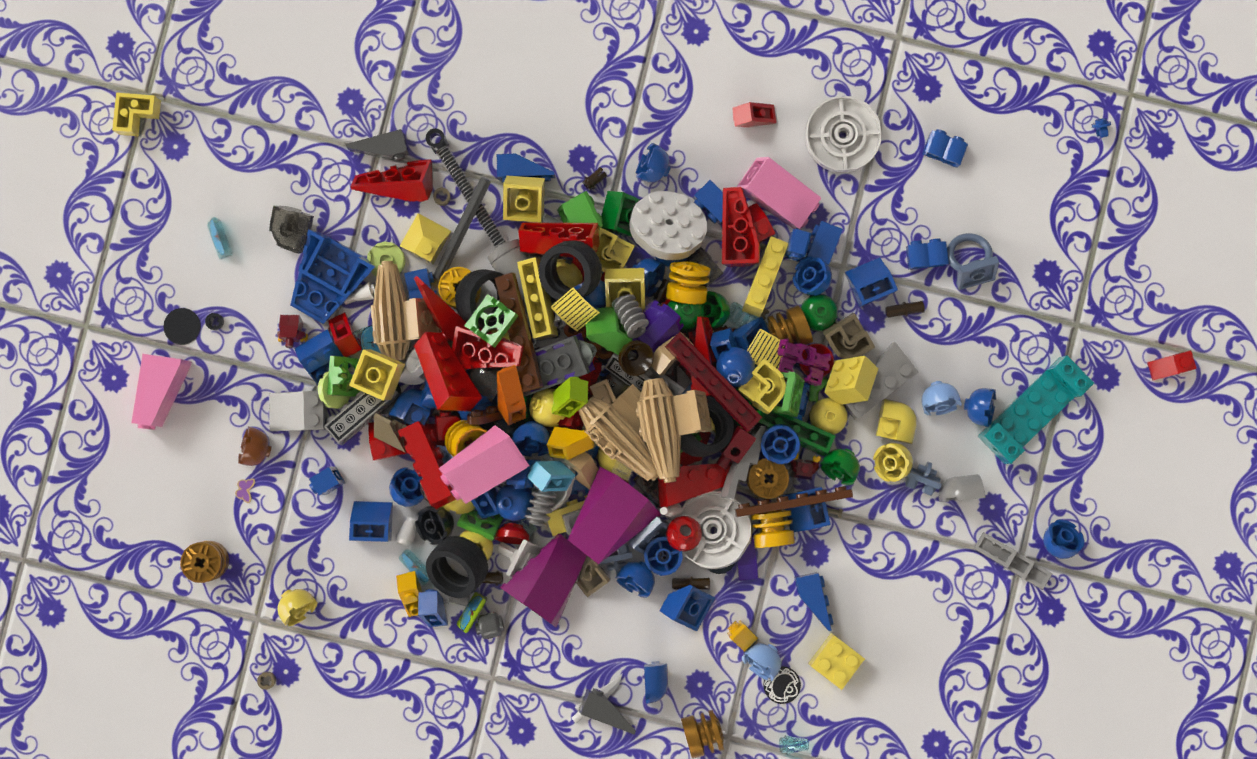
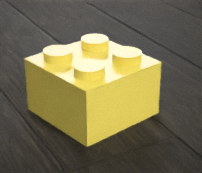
M506 176L503 184V220L541 223L544 216L545 178Z
M644 268L605 269L606 307H612V302L620 296L634 295L636 297L635 301L639 303L638 307H641L643 311L645 309Z
M363 349L349 386L383 401L392 400L405 364L372 349Z
M866 356L836 360L824 393L840 405L868 401L879 368Z
M830 633L808 664L842 690L865 658L834 634Z

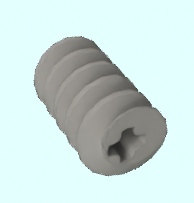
M634 295L620 296L612 302V307L629 338H638L643 335L649 324V321L645 319V314L642 313V308L638 307L639 303L635 301L636 297Z
M534 485L538 489V492H532L536 499L529 501L534 507L527 508L532 514L525 515V517L530 520L529 523L548 528L544 521H549L550 517L546 513H552L553 511L548 506L555 504L550 498H556L557 495L552 491L542 492Z

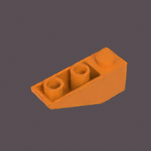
M515 365L497 371L498 410L508 425L526 419V404Z

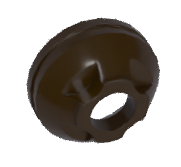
M634 340L623 346L619 353L618 362L626 374L639 376L647 372L652 366L654 353L647 343ZM631 350L637 351L634 359H628L627 357Z

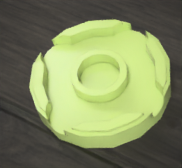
M391 242L377 243L367 255V259L376 266L371 271L376 277L378 266L382 265V261H393V264H397L400 274L405 267L406 260L403 251Z
M328 371L323 374V378L318 383L319 398L321 402L326 404L327 408L338 409L348 403L350 396L327 395ZM342 374V375H341V377L347 379V375H346V374ZM350 382L347 384V391L351 389V386H349Z

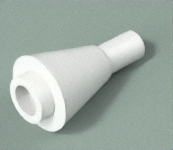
M369 281L355 291L354 294L350 295L344 303L347 305L355 301L373 300L376 284H372Z
M679 503L669 507H662L660 513L672 521L682 515V507Z

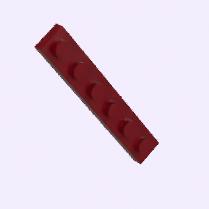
M681 332L665 346L746 432L750 431L762 418Z

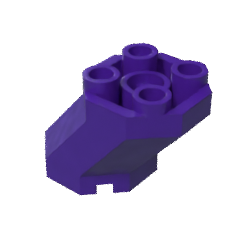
M658 301L650 302L642 311L645 314V319L649 321L645 333L638 338H632V341L640 340L647 343L652 348L653 353L658 347L678 334L684 326L683 323H679L681 320L680 315L668 305L663 304L662 307L659 306Z

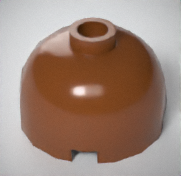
M248 426L240 448H242L241 452L243 454L239 453L238 464L255 466L263 462L265 457H269L272 446L268 445V437L262 430Z

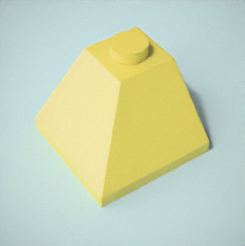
M418 213L400 247L434 264L452 231Z

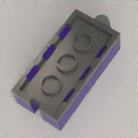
M582 333L534 350L543 387L523 392V396L525 397L563 383L569 377H579L595 370L592 360L597 352L596 347L586 343Z

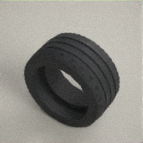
M574 240L564 241L551 247L542 256L538 269L541 285L547 294L559 300L572 289L560 280L557 273V260L562 253L573 255L582 264L584 282L581 288L575 290L583 298L591 294L597 288L602 277L601 261L593 248L584 242Z
M481 269L470 272L462 278L455 294V303L458 314H460V317L465 322L470 319L476 310L475 298L477 291L488 280L494 284L497 291V300L500 301L495 278L504 274ZM495 307L490 314H494L498 307ZM502 313L499 318L500 324L503 325L504 314ZM480 317L478 319V327L483 328L485 326L484 319ZM491 317L488 320V326H494L497 318Z
M706 396L709 415L715 425L716 435L712 444L707 445L698 441L693 434L681 435L680 449L688 455L694 457L713 455L728 445L733 436V417L714 397Z
M450 536L441 541L430 553L426 561V571L431 583L445 595L454 598H465L471 595L486 578L489 567L485 554L479 546L469 539L460 536ZM446 557L460 563L467 571L468 577L454 571L448 564Z

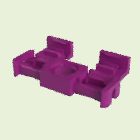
M781 339L777 354L783 357H781L779 368L777 369L785 373L794 372L793 365L796 362L810 366L808 371L810 374L807 375V378L803 379L806 383L819 386L822 384L824 371L829 370L830 364H828V361H831V354L822 355L816 352V348L804 344L795 345L789 343L788 339ZM803 350L807 352L806 360L802 357Z

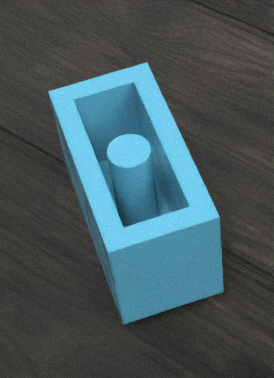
M536 461L532 465L527 478L542 492L567 491L575 474L561 461Z

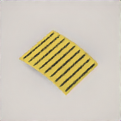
M574 287L551 306L553 311L576 331L580 330L600 313Z
M759 329L747 350L753 360H755V364L759 365L763 359H766L775 368H779L780 359L783 357L777 354L780 339Z

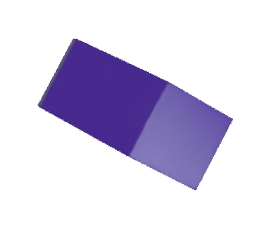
M753 534L750 544L737 561L739 581L758 579Z

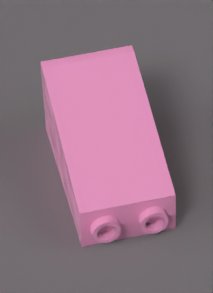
M770 157L756 158L737 185V187L743 188L746 197L793 229L803 228L808 223L809 215L817 210L819 207L818 202L821 200L820 196Z
M142 354L132 423L138 424L137 428L155 430L156 426H163L191 367V361Z
M495 425L441 466L439 470L443 474L440 476L442 481L447 486L450 484L453 488L451 491L452 495L457 501L461 499L466 504L529 467V464L510 436Z

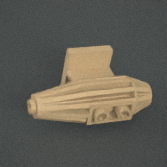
M382 261V265L378 266L374 302L371 305L372 334L374 343L377 344L383 355L397 361H404L411 340L420 339L425 332L441 333V330L436 326L423 298L407 300L397 264H393V261Z
M663 378L650 379L643 382L640 400L637 402L636 416L640 419L641 425L639 427V434L643 442L647 444L659 479L664 480V483L675 482L676 477H680L681 435L712 431L706 392L690 390L686 394L674 396Z
M632 384L612 404L592 396L588 403L578 410L587 435L612 460L616 459L645 480L649 481L651 479L654 481L658 477V473L647 444L640 437V419L636 416L637 402L640 400L641 392Z

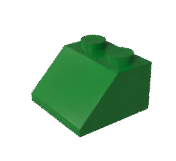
M607 191L601 214L603 221L601 228L614 234L633 238L629 226L630 217L635 204L641 199L624 192Z

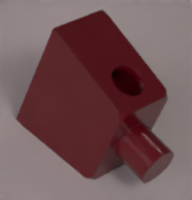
M734 424V432L730 442L720 451L722 455L716 462L724 469L728 467L732 460L738 464L757 439L736 424Z

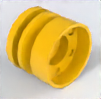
M694 262L671 263L670 270L672 272L669 273V278L675 281L668 283L666 297L672 301L685 304L706 303L708 288L700 284L709 282L707 276L710 275L711 269Z
M450 268L444 272L439 280L438 289L441 298L454 309H456L455 294L457 291L455 285L460 284L462 278L471 272L467 268ZM481 287L477 291L475 303H477L480 299L482 292Z
M460 420L454 423L445 435L446 449L454 457L487 431L480 425H471L467 423V420Z
M782 509L751 515V520L760 519V523L752 524V527L761 528L762 531L753 535L755 548L776 547L795 543L794 531L785 530L784 528L785 525L793 523L792 520H783V517L792 515L791 510Z

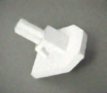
M524 539L519 549L501 542L497 547V552L509 558L512 562L506 575L512 577L517 571L520 572L531 558H535L540 553L543 547Z

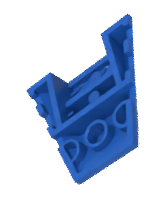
M308 229L306 245H304V254L299 266V275L295 283L290 306L325 324L376 266L363 255L335 239Z

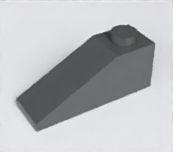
M401 129L346 144L350 152L394 159L395 161L403 160L406 158V155H410L404 133Z
M593 688L592 691L586 689L578 710L581 715L635 735L636 730L603 695V691Z

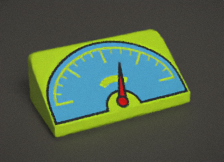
M474 592L457 621V626L465 633L470 631L487 601V597L478 592Z

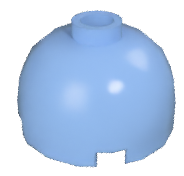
M942 381L931 383V386L922 395V406L926 415L931 416L930 412H936V415L947 414L957 409L956 405H962L957 389L948 383H942Z
M754 644L742 656L744 664L748 662L752 666L749 669L764 680L770 678L773 681L781 668L778 650L771 644Z

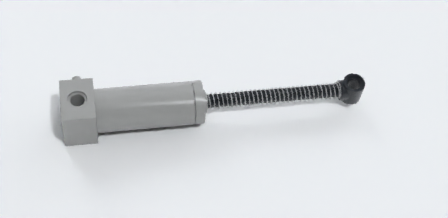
M437 128L430 129L426 134L427 144L435 154L440 156L443 165L468 203L474 192L472 184L469 183L470 181L465 177L464 171L462 172V168L454 159L455 156L448 149L449 143L444 133ZM440 136L441 140L439 143L434 144L432 143V138ZM482 202L475 215L483 226V230L486 231L485 234H487V237L495 246V249L487 259L495 271L504 275L509 273L516 274L528 326L530 327L517 262L530 259L527 252H520L519 239L505 242L506 240L503 239L504 237L500 234V230L498 231V227L492 221L491 215L488 214L489 212L486 211L487 209L484 208L485 206H483ZM550 296L551 303L553 305L557 301ZM558 322L557 330L560 331L559 337L543 340L533 339L535 341L533 343L534 350L568 338L564 333V327L559 328L560 322Z

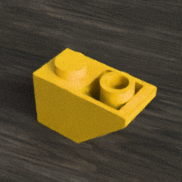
M554 427L547 447L550 457L569 460L592 449L594 441L591 440L585 430Z
M415 571L397 575L398 594L408 617L418 615V593L422 592Z
M741 620L739 622L734 621L727 628L729 630L727 633L729 638L744 652L758 639Z

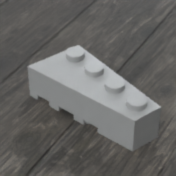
M896 342L890 344L875 364L879 369L868 401L843 404L854 420L862 417L919 373Z

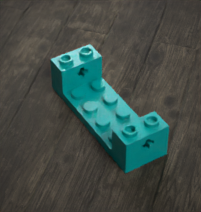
M1068 355L1059 357L978 437L1004 464H1012L1025 451L1023 447L1071 400L1081 397L1095 383Z

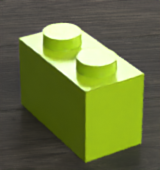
M569 377L553 391L552 414L570 418L588 403V381L581 380L579 377Z

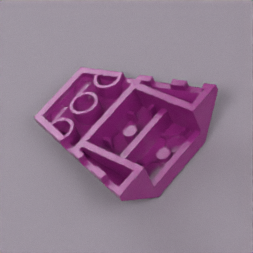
M599 467L568 541L594 562L600 564L642 531L656 517L661 516V514L649 499L618 475Z
M557 534L540 550V553L535 558H531L520 572L517 571L512 576L513 578L507 584L504 583L500 588L557 628L587 555L561 534Z

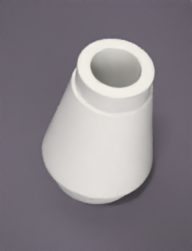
M407 517L395 536L397 537L395 542L410 547L411 543H414L416 533L415 521L417 520Z

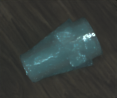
M785 735L779 739V749L785 755L808 750L809 741L807 738Z

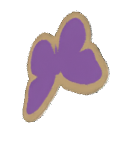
M242 479L238 481L237 486L239 489L235 492L236 497L246 503H250L251 495L249 490L254 486L255 479Z

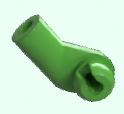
M823 377L822 384L819 386L810 384V402L818 401L819 391L827 386L828 378Z

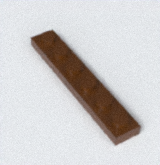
M509 273L497 277L495 282L500 302L518 315L508 329L510 341L524 346L520 366H516L522 392L542 388L543 383L516 274Z
M842 486L836 487L835 492L827 493V489L815 491L816 495L808 496V493L796 494L795 499H789L788 496L777 498V502L772 503L767 499L757 501L758 505L750 506V503L739 504V508L734 509L735 516L741 517L853 497L852 489Z

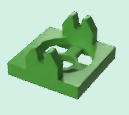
M487 294L464 326L495 348L518 315L493 296L491 297ZM489 307H498L494 314L488 315L484 312ZM502 313H504L503 325L500 324L499 318ZM480 317L484 319L485 324L481 331L478 327V319ZM491 317L497 318L494 326H488V320ZM496 328L498 329V331L493 334H487L490 330H494Z
M330 356L327 395L355 397L360 392V390L353 387L347 391V384L353 377V374H350L348 370V363L356 369L359 361L358 358ZM346 373L347 379L341 377V375Z
M781 372L784 380H787L782 407L775 406L772 411L786 414L790 417H798L805 380L796 372Z
M474 510L461 514L456 526L478 533L491 541L495 539L496 532L503 520L500 514L494 515V519L487 517L486 520H481L477 517L479 513ZM468 515L474 517L476 520L475 524L469 522ZM489 523L493 525V527L489 529H484L481 527V525Z

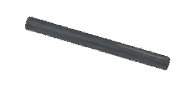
M485 177L480 178L433 274L435 279L440 280L444 272L449 269L491 184L489 179Z

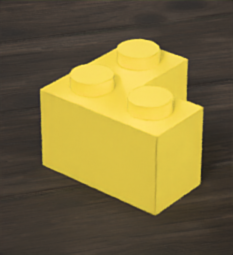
M116 92L112 130L119 135L139 136L140 118L159 119L161 100L153 95Z

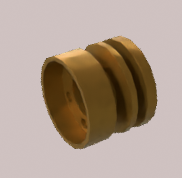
M799 305L786 310L787 319H784L780 312L776 314L778 322H776L773 315L767 317L769 333L780 340L788 339V342L794 344V340H796L797 344L804 345L813 342L808 322Z
M766 458L759 459L757 465L749 467L746 479L747 486L758 497L766 499L777 498L787 489L789 474L784 464H777ZM765 474H772V483L764 482V480L766 479L764 476Z
M215 541L197 542L184 550L181 556L180 567L183 574L189 580L195 583H205L220 578L226 572L229 566V555L220 543ZM201 559H205V562H204L203 565L201 566V565H200V562L202 561Z
M713 710L708 711L710 720L707 721L702 712L700 723H697L693 715L681 718L692 759L704 756V746L707 745L711 753H715L714 743L718 744L719 751L724 750L722 729L719 719H717Z

